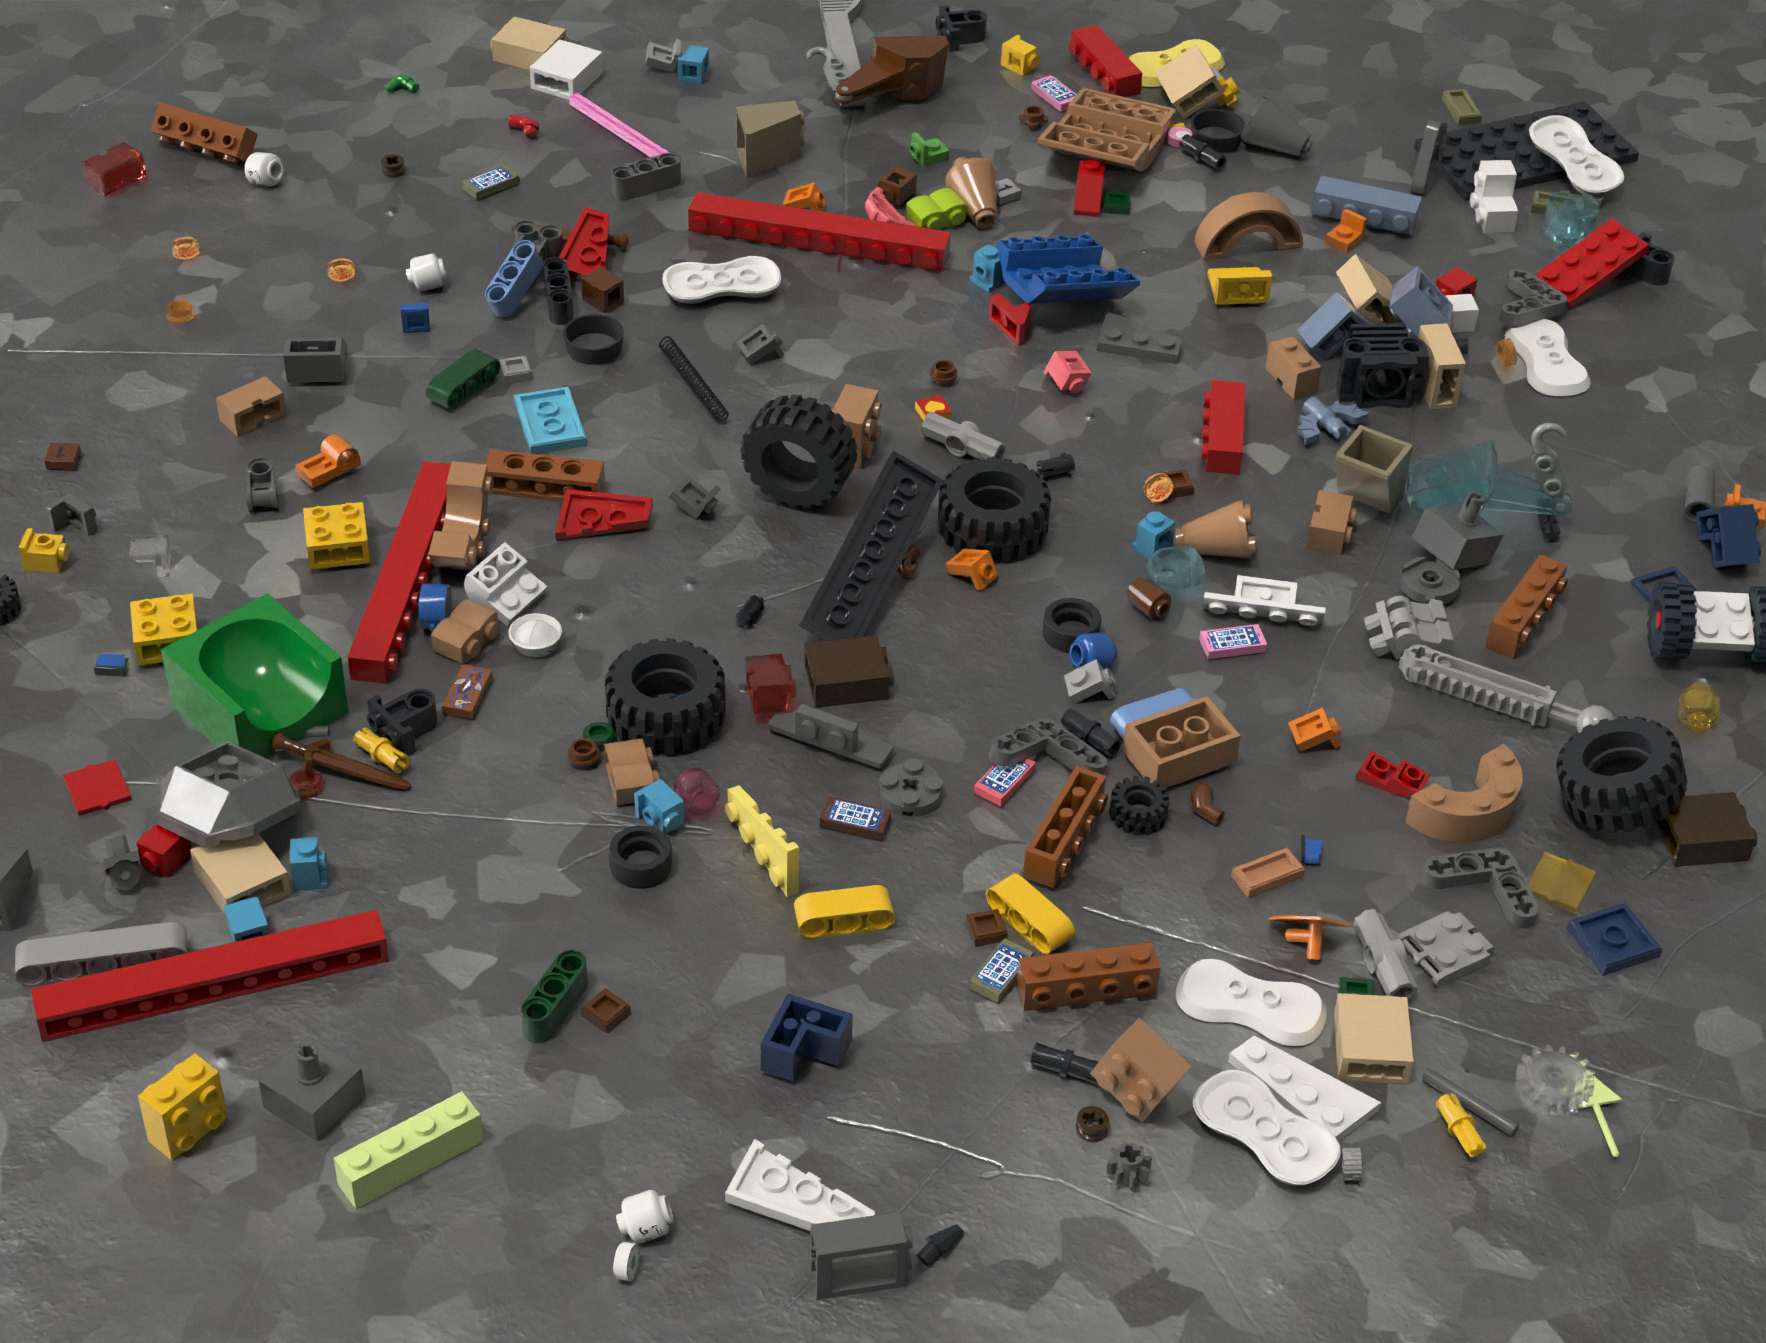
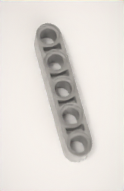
M164 922L22 941L15 948V979L18 983L25 986L53 984L188 953L187 930L181 923Z

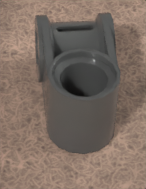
M266 457L254 458L247 464L246 499L249 511L253 510L254 507H279L274 465Z

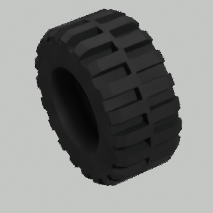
M786 395L777 397L776 400H770L760 409L741 441V458L744 460L743 466L746 473L749 472L751 474L750 480L754 485L758 484L761 487L760 491L766 496L768 494L774 497V501L780 504L783 502L788 503L789 507L798 508L801 505L804 509L814 508L815 505L818 507L827 504L828 501L833 500L838 495L857 462L856 440L851 438L853 432L849 425L843 423L844 418L839 413L835 414L832 412V407L826 403L823 405L817 403V399L812 397L804 399L802 395H791L789 398ZM782 441L792 442L801 446L811 454L816 463L804 461L796 457L785 447Z
M995 457L981 461L979 458L972 460L970 464L963 463L946 476L940 487L938 506L939 532L950 547L953 546V549L958 553L962 549L988 550L992 559L1000 560L1001 563L1009 562L1012 558L1016 560L1021 559L1026 553L1031 554L1044 542L1048 533L1051 494L1048 490V485L1035 470H1029L1025 464L1020 462L1018 464L1012 463L1010 459L996 460ZM987 509H998V510H1001V511H993V510H987Z
M666 638V641L652 639L646 644L640 642L633 645L630 651L626 649L608 668L609 671L605 676L606 716L608 724L613 727L616 735L623 741L643 739L645 748L650 747L654 754H656V751H664V754H674L676 750L685 752L691 750L693 745L700 746L705 743L707 736L711 738L724 721L726 711L725 674L718 660L712 654L708 655V651L701 646L696 648L692 642L685 640L683 642H676L674 638ZM690 690L685 695L673 699L648 697L656 693L672 692L679 694Z
M1617 716V719L1614 720L1606 718L1599 720L1598 724H1589L1583 727L1582 732L1574 733L1569 738V743L1565 742L1556 761V772L1567 811L1583 825L1588 824V827L1598 831L1602 828L1608 833H1617V830L1632 832L1638 827L1643 826L1645 829L1653 826L1654 821H1662L1668 817L1670 810L1674 812L1687 790V776L1678 739L1665 726L1662 727L1660 723L1652 719L1648 722L1644 717L1635 716L1634 719H1628L1627 716ZM1630 772V773L1623 774V775L1613 776V775L1620 774V773Z

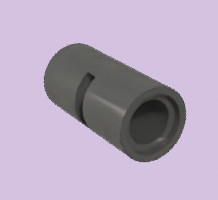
M1695 466L1686 474L1684 515L1688 521L1698 524L1696 512L1714 508L1716 475L1707 466Z

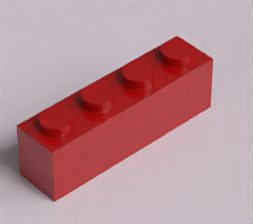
M1098 25L1072 30L1071 41L1069 42L1070 53L1076 57L1106 92L1122 97L1141 94L1143 73Z
M1211 380L1210 391H1205L1203 407L1205 408L1203 412L1202 442L1205 443H1202L1201 460H1206V472L1240 475L1243 456L1245 383Z

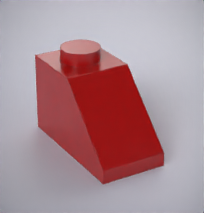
M1080 160L1074 204L1075 215L1099 217L1106 162Z

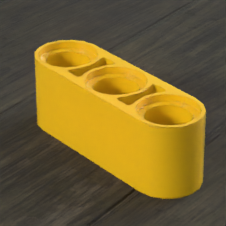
M1014 873L986 890V899L992 910L998 909L1001 918L1042 954L1047 955L1075 937V928L1071 920L1019 874Z
M881 885L807 893L798 897L794 902L799 931L806 938L883 930L890 927L895 921L889 891Z

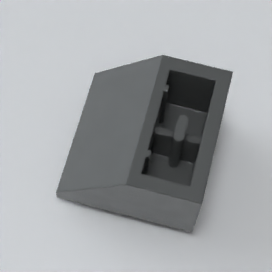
M343 338L286 339L283 357L287 383L343 382L347 343Z

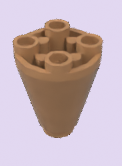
M960 157L953 162V167L946 174L945 184L947 188H951L967 204V215L972 222L979 228H989L994 225L997 216L996 172L991 159L987 157L969 159Z
M1243 500L1236 501L1182 525V528H1176L1178 551H1186L1187 554L1229 558H1252V554H1257L1255 532L1249 533L1248 525H1252L1253 521L1250 503L1244 504Z

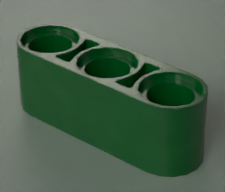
M473 349L436 375L427 386L426 396L428 399L450 410H454L496 379L500 372V361L477 349Z
M573 949L561 952L521 1006L523 1036L529 1042L543 1043L548 1041L588 986L586 956L582 952Z

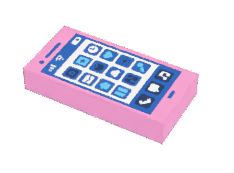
M1052 75L1031 83V90L1060 112L1067 110L1068 104L1077 95Z
M1258 624L1200 631L1199 640L1207 659L1263 653L1267 649V642Z

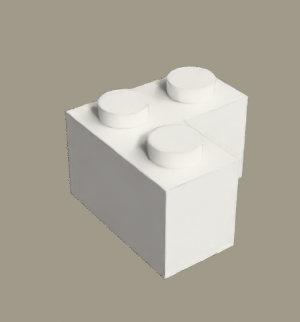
M1511 160L1480 161L1479 171L1475 172L1474 183L1476 187L1475 192L1471 193L1470 206L1476 212V221L1480 223L1483 233H1510L1515 230L1518 209L1513 199V191L1517 174Z

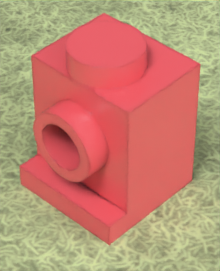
M1054 351L1043 371L1046 376H1052L1061 390H1070L1074 394L1084 389L1092 374L1077 351Z

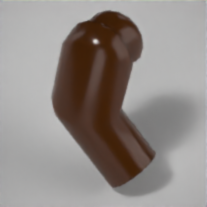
M915 544L910 545L896 572L902 578L911 577L915 571V564L912 565L911 562L920 555V550Z
M1205 783L1196 784L1191 791L1193 811L1211 823L1219 825L1224 819L1225 812L1212 804V787Z

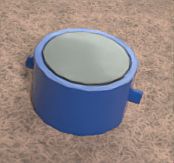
M437 583L422 584L419 598L420 628L433 631L442 620L450 617L452 613L450 585Z

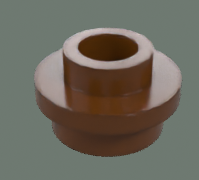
M938 360L930 369V378L938 384L946 385L956 380L957 369L954 363L949 360Z
M589 738L576 739L568 749V760L578 767L594 765L600 758L598 746Z

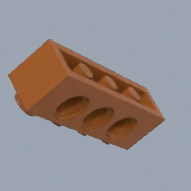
M490 449L485 462L488 468V477H493L492 494L563 502L566 489L602 493L605 485L604 461Z

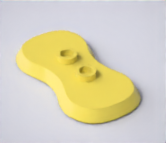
M1199 39L1184 41L1168 50L1140 52L1129 57L1143 73L1141 86L1161 87L1162 84L1155 72L1194 45L1198 46L1209 65L1216 67L1218 71L1225 66V61L1220 51L1214 45Z

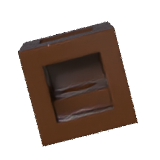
M894 166L879 179L878 187L883 189V195H885V199L890 204L901 205L909 197L914 198L916 196L917 174Z

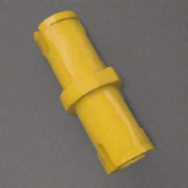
M367 727L362 728L363 732L360 730L356 732L354 744L370 753L371 759L377 763H384L395 773H401V769H407L410 763L409 756L394 748L390 740L378 737Z

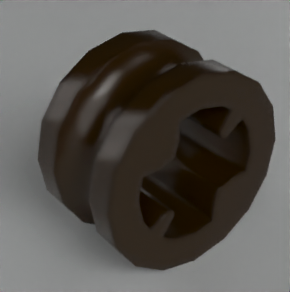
M390 154L381 159L382 173L386 177L396 178L405 173L404 158L402 156Z
M1096 1106L1082 1108L1076 1118L1075 1128L1078 1137L1087 1142L1101 1141L1106 1137L1109 1119L1107 1113ZM1092 1122L1098 1123V1124H1093L1091 1127L1086 1125V1124L1090 1125V1124H1092Z

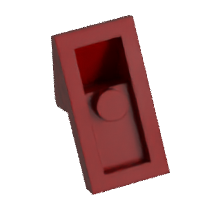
M999 293L990 296L989 319L1018 346L1023 345L1031 322L1032 304L1023 303L1013 307Z

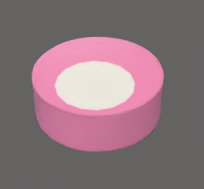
M1172 127L1168 130L1167 142L1173 147L1181 148L1179 143L1182 137L1186 134L1192 136V132L1186 127Z

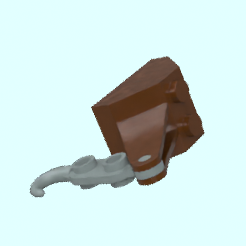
M946 36L874 37L871 61L851 76L845 63L840 58H837L835 53L828 48L815 47L807 52V59H811L812 55L815 54L826 57L824 72L829 85L836 91L835 100L838 103L849 104L884 93L899 100H925L943 86L949 43Z

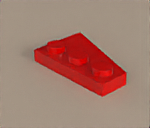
M584 207L559 258H563L567 262L569 277L581 280L582 277L599 267L606 269L609 214Z
M566 489L555 531L556 541L648 528L653 509V498Z

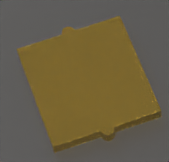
M1544 852L1528 885L1534 897L1547 901L1548 905L1555 904L1576 913L1595 877L1596 871L1578 865L1572 859L1565 860Z

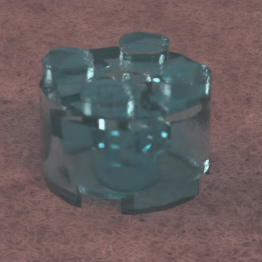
M1570 190L1557 191L1549 197L1541 232L1557 242L1558 247L1570 249L1595 231L1599 214V203L1595 198L1584 192L1582 196L1570 194Z

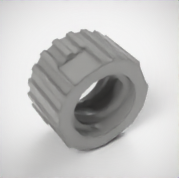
M1361 1148L1342 1149L1344 1181L1362 1180Z

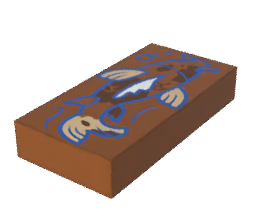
M462 664L442 704V713L473 719L493 678L492 669Z

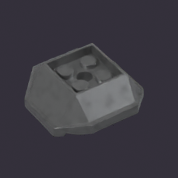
M229 741L175 766L170 772L156 778V824L204 848L218 845L220 840H238L254 836L300 812L299 788L291 784L282 766Z

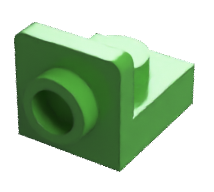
M917 132L911 134L910 154L923 167L949 159L950 150L938 138L925 141Z

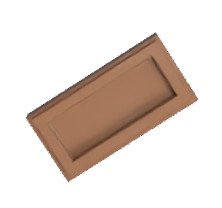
M1284 848L1232 868L1231 877L1245 895L1250 898L1304 877L1305 868L1288 848Z

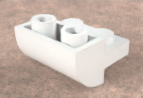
M505 542L469 572L464 582L469 600L498 612V619L506 626L510 625L545 593L547 586L525 568L527 560Z

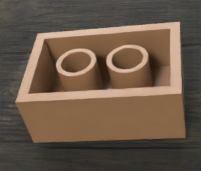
M1204 696L1127 723L1125 725L1123 753L1143 778L1149 777L1150 783H1153L1155 780L1160 782L1159 788L1162 786L1168 788L1237 763L1241 735L1210 698Z

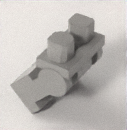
M1395 596L1386 603L1384 600L1375 603L1377 613L1363 618L1367 631L1372 637L1369 639L1371 648L1377 657L1392 652L1395 658L1399 659L1403 656L1405 649L1419 644L1446 654L1454 641L1449 623L1446 622L1447 616L1441 600L1431 599L1428 604L1411 602L1405 596Z

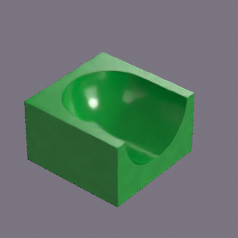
M268 593L161 649L171 705L215 746L229 741L259 756L268 758L279 752L272 748V739L276 734L283 733L290 740L298 741L304 738V734L308 729L314 726H325L349 712L341 656Z

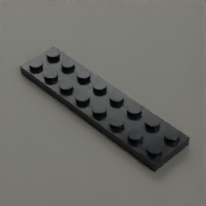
M893 450L799 624L801 628L824 641L864 636L944 481L943 479Z

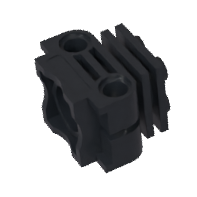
M1405 323L1351 324L1349 338L1343 343L1336 385L1339 402H1353V404H1357L1359 409H1369L1377 406L1410 408L1411 401H1421L1423 373H1425L1426 364L1429 361V353L1424 341L1416 337H1408Z

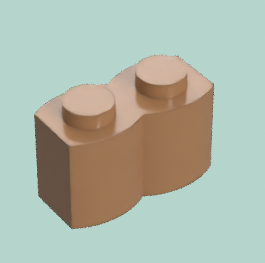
M469 599L462 601L456 606L450 617L442 620L431 634L433 651L461 664L467 663L471 658H475L479 654L482 645H485L497 636L500 629L498 612Z
M643 739L604 744V761L616 805L635 803V792L659 780L657 770L652 771L651 766H653L651 748H645Z

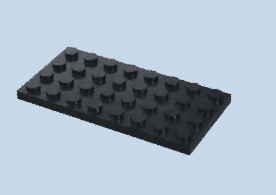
M1577 102L1576 104L1536 111L1531 114L1473 125L1459 130H1450L1446 132L1443 145H1437L1432 167L1465 201L1470 200L1471 193L1475 192L1474 175L1476 171H1479L1480 161L1511 160L1517 174L1514 189L1566 178L1568 175L1564 168L1556 160L1538 150L1533 144L1529 133L1530 126L1534 122L1554 115L1565 116L1576 121L1585 131L1591 145L1600 153L1614 160L1618 165L1636 162L1639 152L1587 102ZM1423 138L1415 139L1414 148L1418 152H1420Z

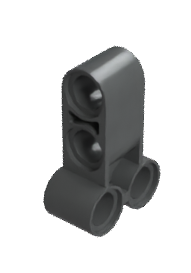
M522 220L514 225L515 244L523 240L533 242L543 262L548 258L560 256L564 245L563 231L559 226L545 225L538 228L537 224L531 220Z

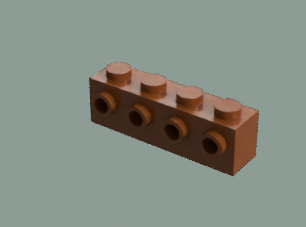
M159 102L150 130L159 135L158 140L173 145L174 141L180 142V147L195 151L197 147L202 149L201 153L216 158L217 154L223 155V160L238 164L239 160L247 161V158L252 154L258 136L257 133L246 127Z
M1543 555L1537 557L1491 620L1485 648L1514 659L1521 647L1527 645L1534 629L1539 628L1546 612L1551 611L1558 595H1562L1568 583V578H1565L1567 565Z
M1079 766L1075 767L1025 850L1023 878L1054 888L1060 877H1066L1071 865L1072 856H1078L1083 845L1084 835L1091 834L1097 813L1102 814L1107 805L1108 795L1104 794L1105 775Z
M1152 942L1024 957L1018 959L1016 986L1023 1011L1157 995L1161 967Z

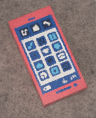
M1027 758L1012 766L994 764L974 785V794L1001 807L1035 771L1036 762Z

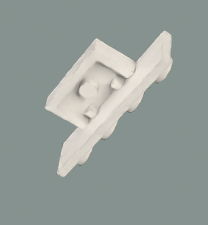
M1237 575L1235 596L1205 592L1203 609H1208L1214 614L1231 612L1239 613L1240 616L1245 618L1262 616L1269 617L1270 620L1275 622L1293 620L1299 621L1300 624L1306 626L1323 624L1326 611L1324 607L1295 604L1297 583L1240 575Z

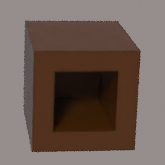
M599 267L581 278L582 299L603 313L624 302L623 279L603 267Z

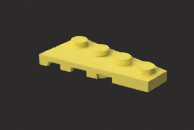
M740 785L727 789L728 803L725 804L726 815L730 822H735L739 827L743 841L746 844L750 843L758 863L766 866L772 883L776 887L779 886L786 897L799 893L798 845L795 842L787 844L785 841L787 840L786 833L781 828L773 829L771 817L766 812L760 814L758 804Z

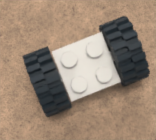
M1658 582L1655 584V588L1651 592L1652 597L1649 600L1650 609H1648L1647 613L1649 616L1647 621V640H1649L1648 645L1649 649H1651V656L1654 658L1687 659V656L1690 655V649L1743 651L1745 653L1744 658L1748 662L1766 663V587L1752 586L1747 593L1694 591L1690 583Z

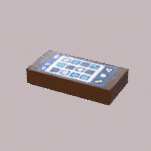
M829 796L820 817V827L882 841L891 820V810Z

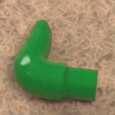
M399 74L385 88L386 91H392L398 87H404L415 93L419 90V84L414 82L412 78Z

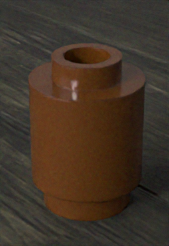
M1138 578L1128 587L1127 597L1130 599V603L1151 619H1158L1169 612L1171 596L1149 579Z

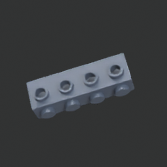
M1321 175L1314 191L1311 213L1325 218L1331 217L1341 220L1342 212L1348 209L1364 216L1367 219L1366 225L1372 228H1382L1399 234L1412 235L1419 217L1422 197Z

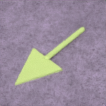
M1580 1065L1570 1110L1593 1107L1612 1156L1617 1158L1619 1151L1600 1105L1622 1102V1099Z

